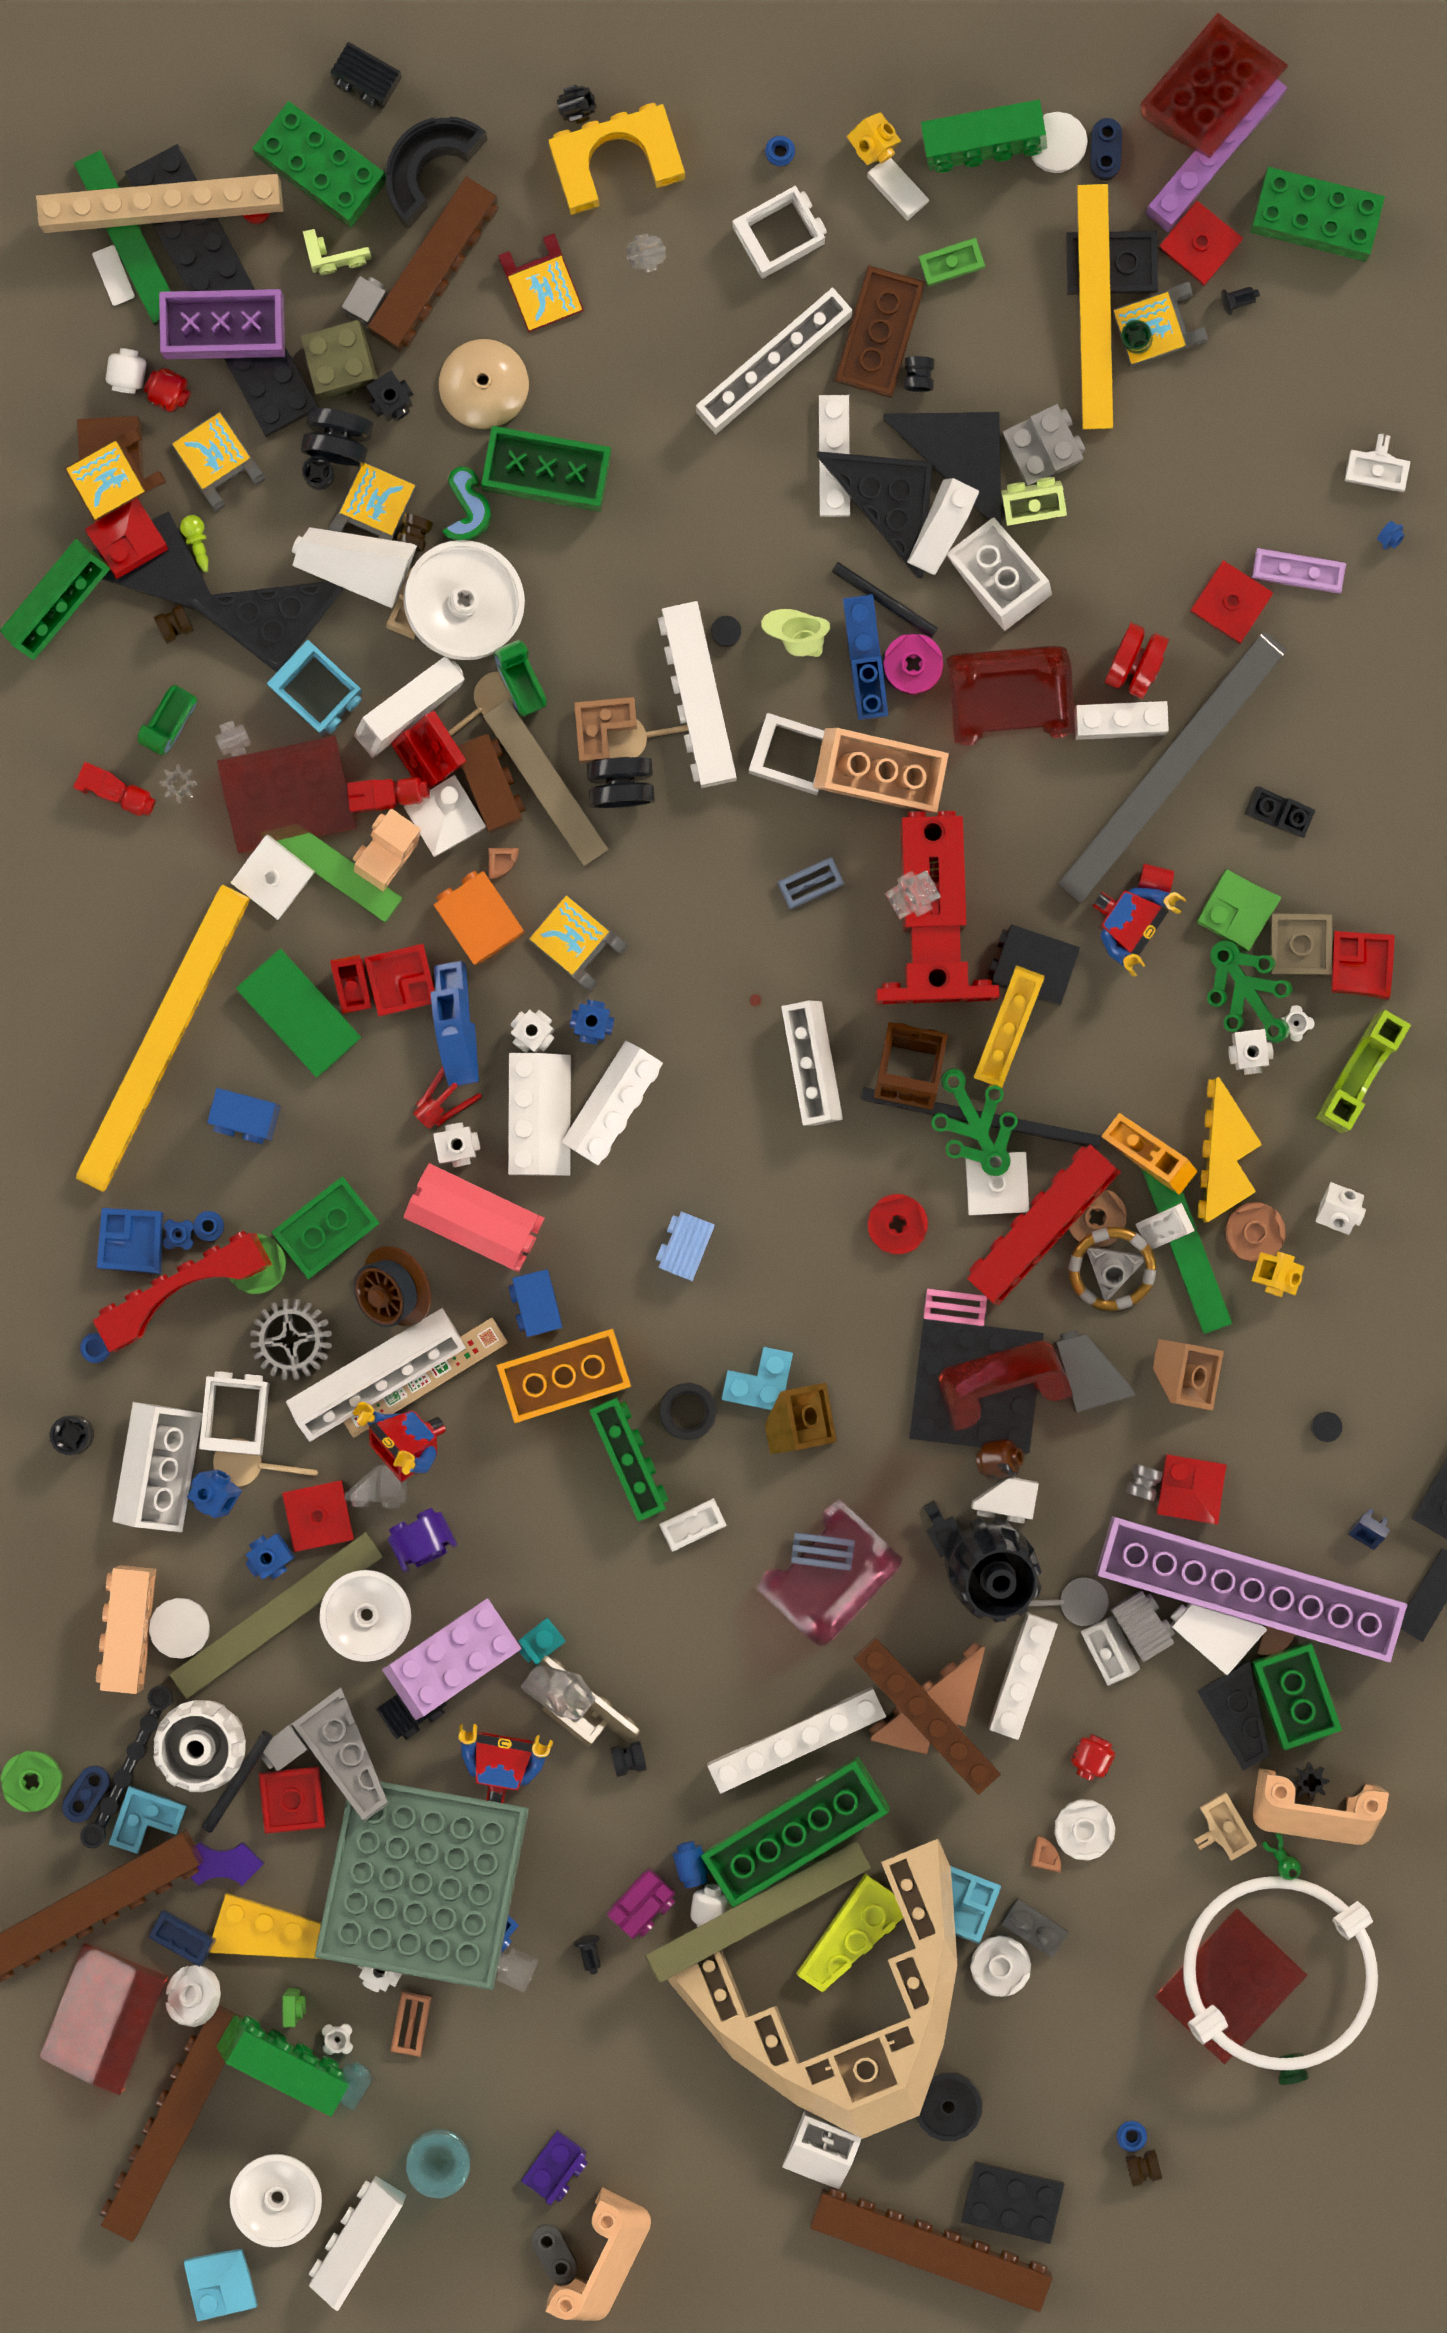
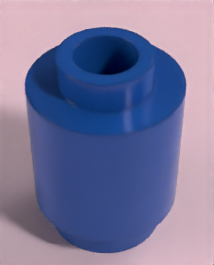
M694 1841L677 1845V1851L672 1853L679 1880L684 1883L685 1888L699 1886L708 1882L707 1875L709 1871L701 1857L703 1853L702 1846L695 1845Z

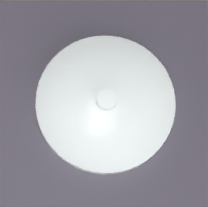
M455 540L433 547L415 563L405 584L404 609L412 630L427 647L452 659L475 660L494 654L496 649L505 646L511 640L521 623L524 613V591L516 570L502 554L479 542Z

